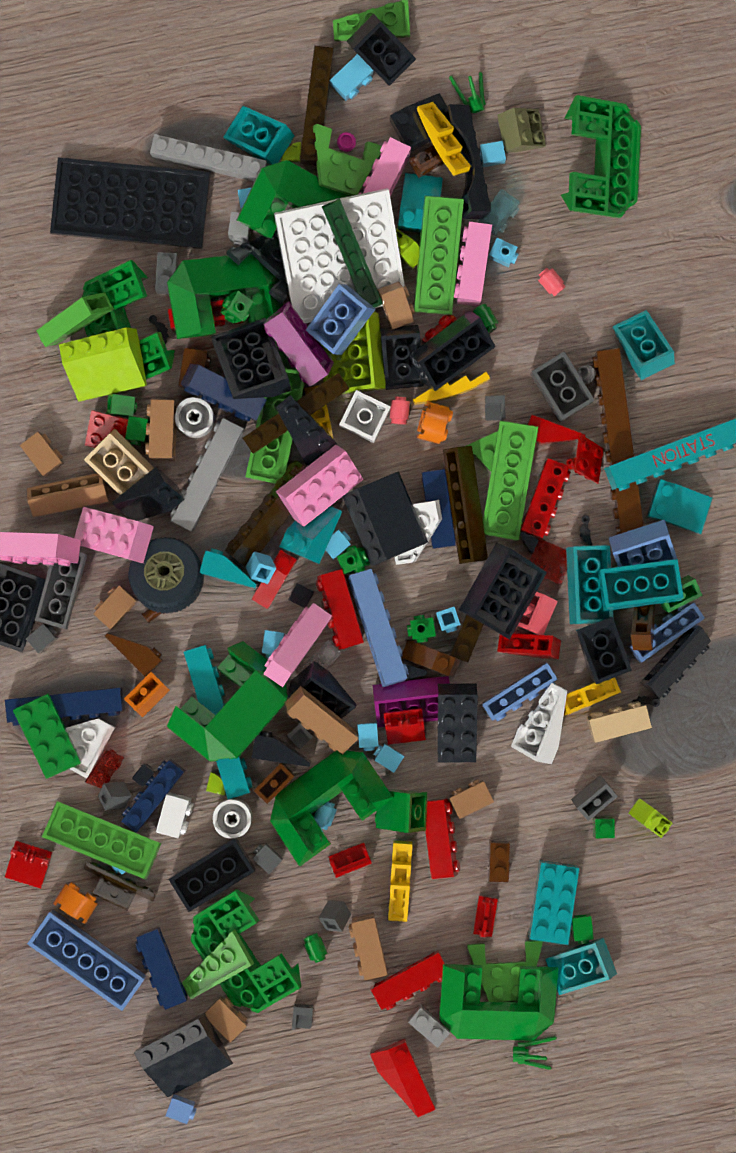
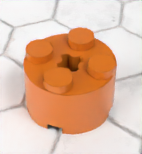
M426 401L424 406H428L426 411L422 410L417 429L421 433L416 438L440 444V442L445 441L447 438L448 429H446V425L451 421L453 411L447 406Z
M72 882L69 885L65 883L53 904L55 906L57 903L61 904L59 909L77 920L80 917L83 918L82 923L86 924L98 905L95 902L97 898L88 892L86 895L79 891L81 888Z

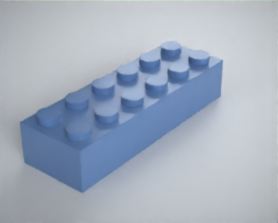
M53 909L48 913L27 943L121 1011H123L147 976Z

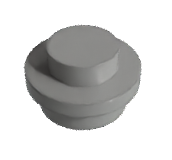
M591 365L581 366L577 371L584 384L591 383L595 377V369Z

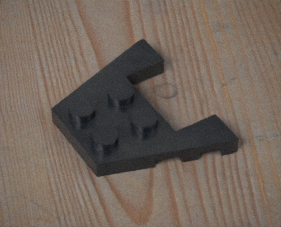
M277 230L272 238H267L263 235L254 241L245 242L236 248L228 249L226 254L238 265L248 256L253 255L280 280L271 288L269 294L280 304L285 301L288 294V285Z

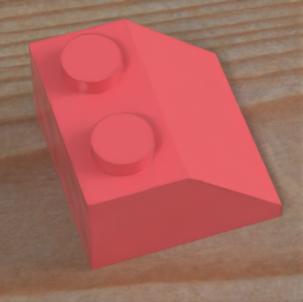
M536 592L518 627L538 635H544L558 601Z

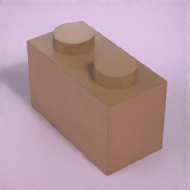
M398 281L377 289L383 302L382 305L388 323L392 329L414 322L412 315L415 312L412 304H408L407 297H409L406 286L403 287Z
M37 432L22 443L20 447L44 477H47L64 464L61 460L63 456L57 448L53 450L49 445L52 441L45 433L42 435L40 432Z
M120 585L118 587L114 586L107 593L109 597L104 602L101 600L94 608L96 610L94 615L109 629H113L138 602Z
M479 779L468 783V788L462 790L460 787L451 792L452 795L449 796V799L459 819L494 802L483 780L479 781Z
M220 996L205 1011V1014L210 1023L231 1043L247 1027V1017L241 1011L237 1012L233 1008L234 1004L227 997L223 998Z

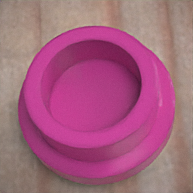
M348 132L340 134L337 139L338 148L344 152L353 150L356 145L354 135Z

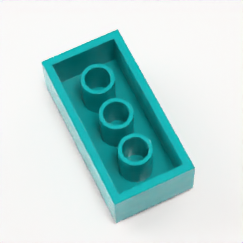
M610 545L567 547L570 624H592L613 617V610H603L598 576L600 569L611 568Z
M678 559L600 569L598 572L604 611L676 602L684 598Z
M539 860L528 934L529 939L568 945L579 875L578 866Z

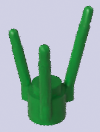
M479 72L480 97L476 94L472 76H468L472 92L468 102L454 78L449 76L463 104L469 105L472 114L485 110L484 105L486 103L482 72Z
M547 1037L525 1043L518 1042V1046H513V1062L551 1070V1066L528 1061V1059L547 1060V1057L528 1055L529 1049H525V1047L556 1040L557 1037Z

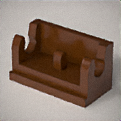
M434 145L408 159L418 178L444 164Z

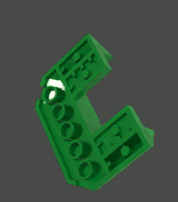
M580 95L574 97L564 118L572 120L571 135L596 139L594 175L578 172L569 173V192L561 194V197L570 211L621 218L638 201L641 125L637 120L633 119L629 113L630 109L626 104Z
M284 160L260 169L236 221L267 238H272L277 228L274 213L285 211L287 205L292 208H298L349 197V195L319 186L317 176L288 160Z
M253 255L248 256L240 265L235 263L229 256L183 260L167 281L177 339L216 334L210 303L211 296L228 295L240 291L254 301L249 309V323L263 318L267 320L284 305L283 303L280 304L269 294V291L279 282V279Z
M129 260L84 283L82 297L105 292L114 308L111 312L84 328L87 337L126 327L131 328L124 307L147 297L142 281L148 279L147 275L133 260ZM161 332L139 340L146 380L172 369L175 350H167Z
M244 641L228 647L227 649L230 654L217 667L218 671L240 687L223 708L215 715L191 696L181 709L175 706L167 724L168 729L210 762L227 758L229 760L237 759L288 700L286 683L282 687L264 675L267 669L264 665L268 660Z
M336 750L275 796L270 822L298 866H302L331 844L312 813L339 793H344L362 821L394 798L363 752L347 750L342 754Z
M236 889L193 917L194 930L191 934V942L204 960L232 931L236 930L254 964L221 982L220 986L234 1006H244L250 1008L253 1012L259 1013L302 987L299 963L291 967L282 953L262 965L259 963L240 934L260 921L249 905L255 898Z
M443 964L439 1020L457 1039L534 1041L554 1023L558 967L520 966L517 1002H480L482 965Z

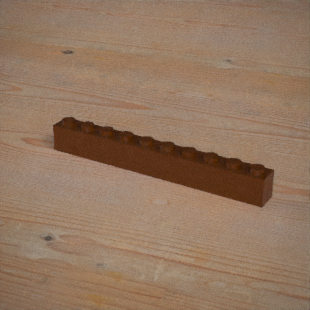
M620 348L597 351L595 356L592 357L593 367L597 368L598 374L595 376L596 387L600 388V394L597 395L598 405L602 406L603 413H600L601 425H605L603 442L604 444L607 443L608 451H605V458L607 463L610 462V466L634 457ZM636 481L629 484L630 488L619 491L618 488L610 489L611 500H615L616 507L613 508V517L618 522V527H615L616 535L644 526L639 487Z

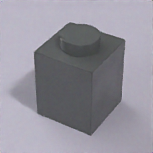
M42 624L26 640L37 653H42L58 639L56 636L57 631L52 625Z
M267 843L264 846L260 844L253 851L255 855L252 859L268 874L283 860Z

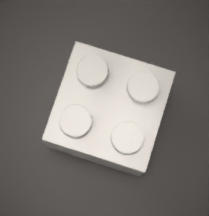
M356 390L339 427L374 443L391 407Z
M172 792L166 794L156 832L175 838L184 835L189 824L186 818L192 813L194 803H191L192 798Z

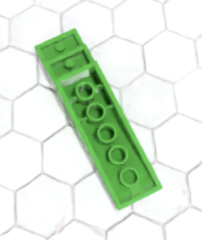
M279 349L278 352L289 378L292 391L275 397H264L267 400L257 419L256 428L277 415L276 407L290 395L296 401L303 397L306 383L300 379L297 369L289 364L286 354ZM288 431L258 452L250 453L245 477L275 484L284 475L293 439Z

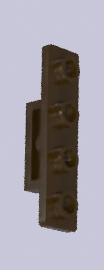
M86 862L84 865V870L101 877L93 895L128 911L136 894L150 901H154L156 897L151 888L143 886V888L139 887L135 881L129 878L124 880L118 877L119 874L112 870L107 872L101 869V866L95 862Z

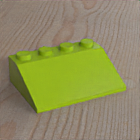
M372 313L342 355L332 354L320 343L334 362L329 374L323 378L324 382L340 373L350 388L343 394L355 393L356 390L368 392L386 389L379 313Z
M126 327L59 344L62 364L78 402L147 386L137 329Z

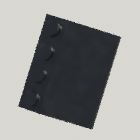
M266 318L211 336L233 399L275 397L292 391L274 339L265 331L264 323Z
M399 471L350 491L343 496L371 566L383 563L428 543Z
M496 542L459 611L510 640L547 572L513 549Z
M0 563V645L23 652L27 642L26 638L29 636L36 618L46 579Z
M696 625L686 631L642 679L640 683L655 697H666L671 691L669 687L674 682L677 684L684 677L683 672L685 669H691L697 662L695 658L699 654L703 655L710 646L708 644L711 640L700 625Z
M205 1012L141 1045L134 1052L143 1070L167 1097L233 1064Z

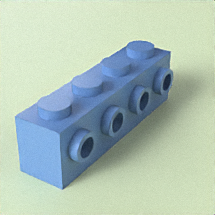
M694 602L679 607V611L674 615L669 613L662 618L663 622L658 626L654 624L652 650H633L632 644L628 646L639 662L645 661L705 619Z
M544 663L481 703L492 721L495 719L499 721L507 716L506 712L510 709L513 711L523 706V701L534 699L543 688L547 690L550 684L557 680V677L548 663Z

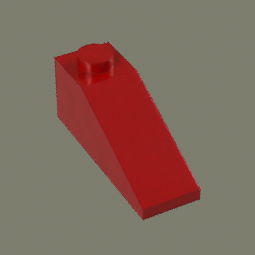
M534 415L530 416L527 424L538 426L535 446L537 444L578 441L579 434L586 436Z
M280 550L273 561L276 567L273 576L268 584L260 583L252 600L268 609L298 560Z
M499 634L497 652L543 659H559L561 640L551 635L513 634L509 640Z

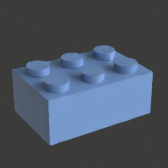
M339 284L309 324L306 331L332 354L342 355L375 311V308L348 285Z
M665 520L609 537L618 567L677 559Z

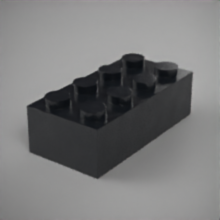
M468 311L409 354V357L425 385L437 391L496 346L481 318Z
M477 683L438 684V763L476 762Z
M232 838L177 872L168 880L187 911L190 912L252 874L256 868L238 839Z

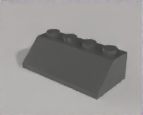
M79 552L78 563H70V566H61L58 563H54V566H49L35 621L68 629L87 554Z

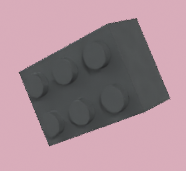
M565 351L530 373L559 422L564 421L595 401Z

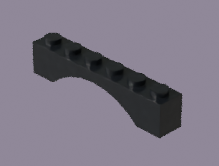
M449 104L441 112L454 127L452 134L462 146L460 153L471 165L469 171L465 172V187L461 196L464 199L462 219H483L491 212V202L489 201L487 184L485 183L480 150L477 145L476 132L472 122V113L470 112L469 105Z

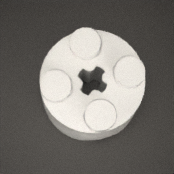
M192 397L183 400L178 405L175 413V422L177 427L186 436L200 438L212 430L215 423V415L206 401ZM194 413H195L197 416L200 415V416L198 417V421H197V422H194L193 420L190 421V419L193 418V417H192V414H194Z
M238 798L222 801L213 813L215 830L225 838H237L244 835L252 823L250 807L246 802ZM228 814H229V815L235 814V815H236V820H238V821H237V822H236V821H233V822L231 823V822L229 821L230 817L228 816Z

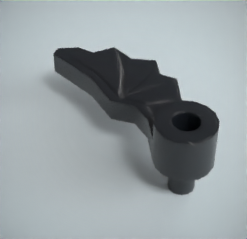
M151 315L149 322L157 327V332H161L166 344L169 337L168 329L165 327V324L157 322L155 315Z
M585 514L581 518L583 525L579 530L581 532L580 536L583 538V542H587L588 545L592 546L590 529L588 528L590 517Z
M638 696L637 699L632 700V703L639 701L641 704H650L654 707L660 705L659 698L651 700L646 696Z

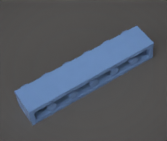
M369 569L349 575L348 582L382 687L405 681L407 679L406 675H409L406 664L402 663V650L400 646L396 645V632L393 627H390V614L388 609L385 610L383 602H385L382 591L379 592L377 584H379L376 573Z

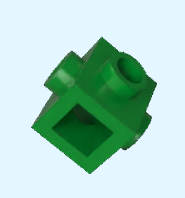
M240 291L233 292L223 301V308L220 313L225 315L224 318L231 323L245 321L250 315L249 309L254 301Z
M355 545L345 549L346 553L337 556L343 574L359 573L365 571V567L370 565L364 547L357 548Z
M425 615L413 616L414 620H411L410 625H407L408 636H412V640L417 639V643L427 642L428 637L436 636L433 617L425 618ZM419 625H422L424 627V631L422 633L418 632L417 627Z

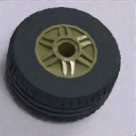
M172 537L152 539L149 542L144 563L131 560L129 564L128 578L130 586L137 599L152 611L166 614L182 611L187 606L189 607L200 595L199 593H201V588L204 584V574L200 573L202 564L192 547L180 539Z

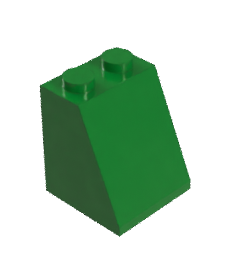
M388 789L394 798L376 811V828L404 833L426 831L427 792Z

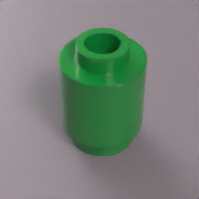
M482 304L473 310V313L481 318L488 333L497 329L496 325L499 322L490 307Z
M314 933L303 938L305 942L303 945L310 961L314 960L315 963L326 959L325 955L328 952L321 936Z

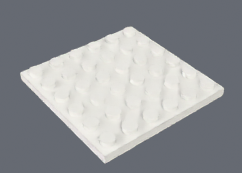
M386 188L340 198L376 288L380 289L398 281L404 287L389 189ZM335 200L274 213L291 305L304 323L312 322L339 284L348 285L357 293L322 209V206Z

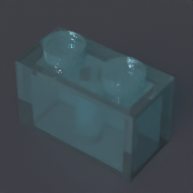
M501 188L491 202V212L483 219H479L478 223L492 225L491 233L495 236L499 232L503 233L509 225L506 223L509 218H514L519 212L520 208L518 206L520 201Z

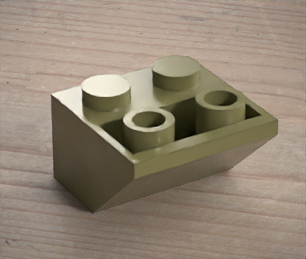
M512 108L497 115L505 152L517 153L546 147L539 109Z

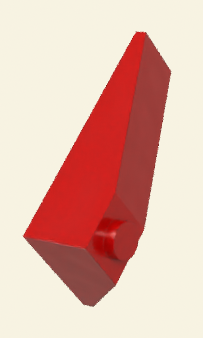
M405 1038L370 1053L377 1072L417 1117L436 1110Z

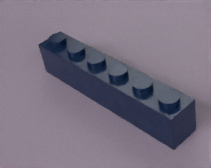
M122 687L50 695L61 719L70 716V720L82 719L81 715L89 714V718L101 717L100 713L107 712L108 716L120 715V711H124ZM41 696L6 699L7 723L12 722L13 726L20 725L13 709Z

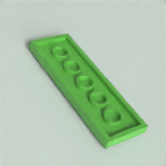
M424 196L414 312L452 315L463 198Z
M503 420L499 422L483 516L485 535L519 540L538 426Z
M58 801L42 835L45 839L145 880L161 846V843Z

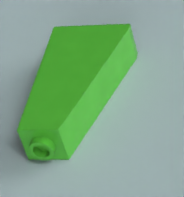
M105 292L82 297L36 331L45 347L57 345L111 312L114 308Z

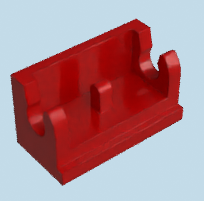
M364 842L328 856L336 878L372 864Z

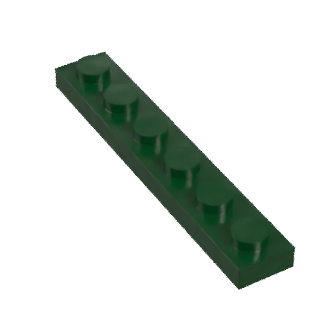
M337 199L322 206L357 294L374 308L382 305L383 302L341 200Z

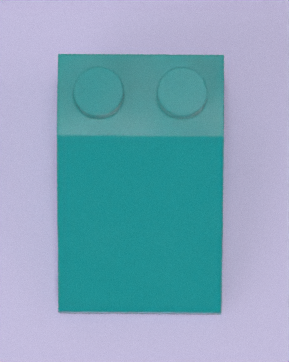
M242 106L223 136L225 140L253 157L266 160L268 165H273L280 161L295 137L286 124L245 106Z
M405 173L398 230L421 233L424 196L441 197L443 178L426 175L418 178L417 174Z
M647 310L613 326V330L640 380L675 364L673 349Z
M660 479L657 481L646 517L657 521L665 520L666 524L702 534L712 497Z
M330 506L306 526H302L297 521H294L287 528L279 547L320 564L342 511Z
M211 548L210 552L205 551L200 569L201 574L258 589L259 585L229 558L224 556L222 551Z
M604 938L590 941L545 959L548 967H558L557 991L559 995L610 980L617 974Z

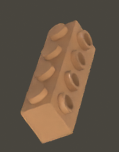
M96 473L27 488V501L33 517L108 502V491L105 480Z
M301 686L285 702L288 715L293 719L297 718L300 720L301 725L305 729L314 731L315 736L322 741L324 739L328 742V746L333 751L338 750L344 754L359 739L353 727Z

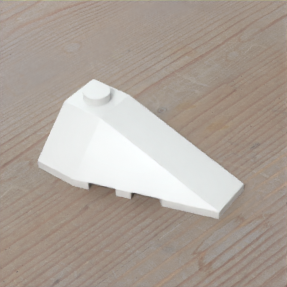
M554 683L550 684L539 699V705L528 714L529 718L525 724H521L511 745L512 748L537 762L552 764L559 747L567 690Z

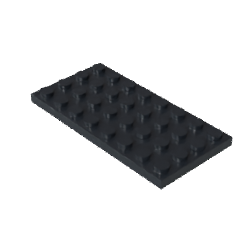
M58 157L50 234L203 249L210 172Z

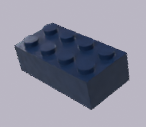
M196 364L189 365L180 384L185 387L184 391L197 396L200 394L202 395V400L210 404L216 405L217 403L219 404V409L230 413L235 412V417L248 422L250 419H258L267 400L265 398L233 399L227 380L224 377Z

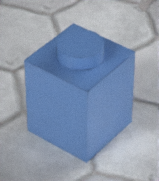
M174 1094L166 1117L187 1124L189 1119L193 1120L197 1110L193 1108L195 1102Z

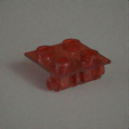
M538 538L539 542L529 561L547 572L544 579H549L555 582V584L561 585L567 572L566 549Z
M111 748L106 750L85 780V783L102 788L103 784L109 783L113 773L120 768L124 757L116 754L117 752Z

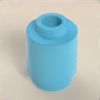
M327 802L315 812L314 818L321 829L327 830L333 822L337 809L334 808L335 804L332 802Z

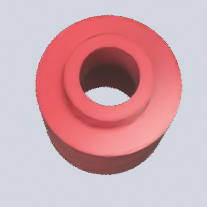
M546 268L539 274L540 279L538 281L554 297L566 287L563 284L562 278L553 268L550 270Z
M395 397V400H391L390 406L391 423L406 425L407 420H409L410 401H406V397Z

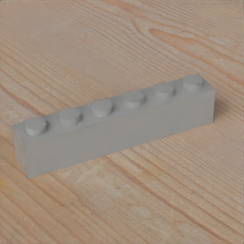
M154 134L150 150L152 158L255 182L260 169L267 166L266 160Z
M224 418L221 422L218 421L213 430L216 433L213 439H208L205 445L207 450L204 456L200 455L196 463L198 466L196 472H192L187 482L190 484L187 490L183 489L181 492L185 500L178 507H175L170 514L172 522L191 532L194 531L245 431L244 428Z

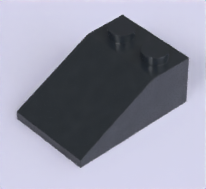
M375 14L347 40L352 49L389 86L416 60L412 53Z
M440 93L406 106L390 115V122L400 141L410 146L411 152L431 142L417 107L434 102L438 109L442 111L447 105Z
M409 325L395 329L391 327L380 328L386 390L423 387L424 382L409 357V354L421 346L419 326Z
M155 467L117 497L112 504L128 518L140 521L171 511L184 501L185 498L177 484Z
M613 617L576 630L588 671L595 684L632 671Z
M315 661L290 681L289 698L301 686L341 719L357 706L330 671Z
M261 731L254 739L252 759L307 767L311 765L310 759L277 736H272V732Z

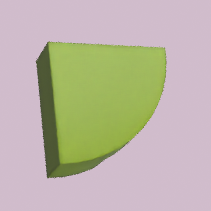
M296 142L289 146L283 154L281 161L300 162L301 142Z
M210 772L206 791L225 796L222 779L217 774Z

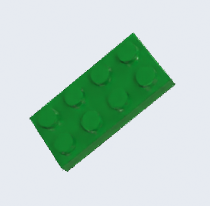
M49 693L13 709L46 779L82 763Z

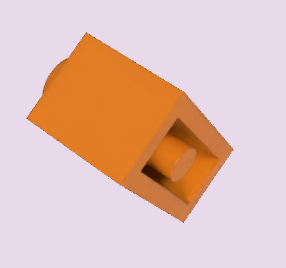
M150 672L124 700L141 717H144L170 690Z

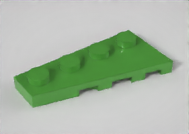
M408 0L391 2L376 9L372 8L363 13H356L333 20L334 42L347 41L373 14L396 38L410 37Z
M236 930L232 931L182 982L190 999L197 997L254 964Z

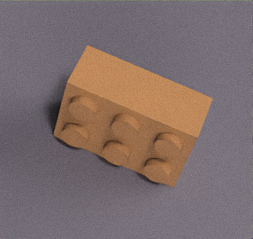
M151 399V404H147V416L150 418V423L146 425V435L149 436V443H146V454L153 461L176 460L177 425L175 413L177 403L174 400Z
M375 914L352 918V922L349 924V932L351 938L355 937L356 941L353 943L355 957L359 956L360 961H358L359 975H364V980L388 975Z

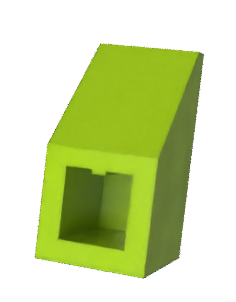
M395 228L400 260L413 269L418 264L419 246L413 239Z
M640 798L628 813L660 838L669 831L670 826L673 824Z

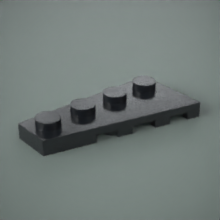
M291 395L276 407L307 467L334 445H337L336 441Z

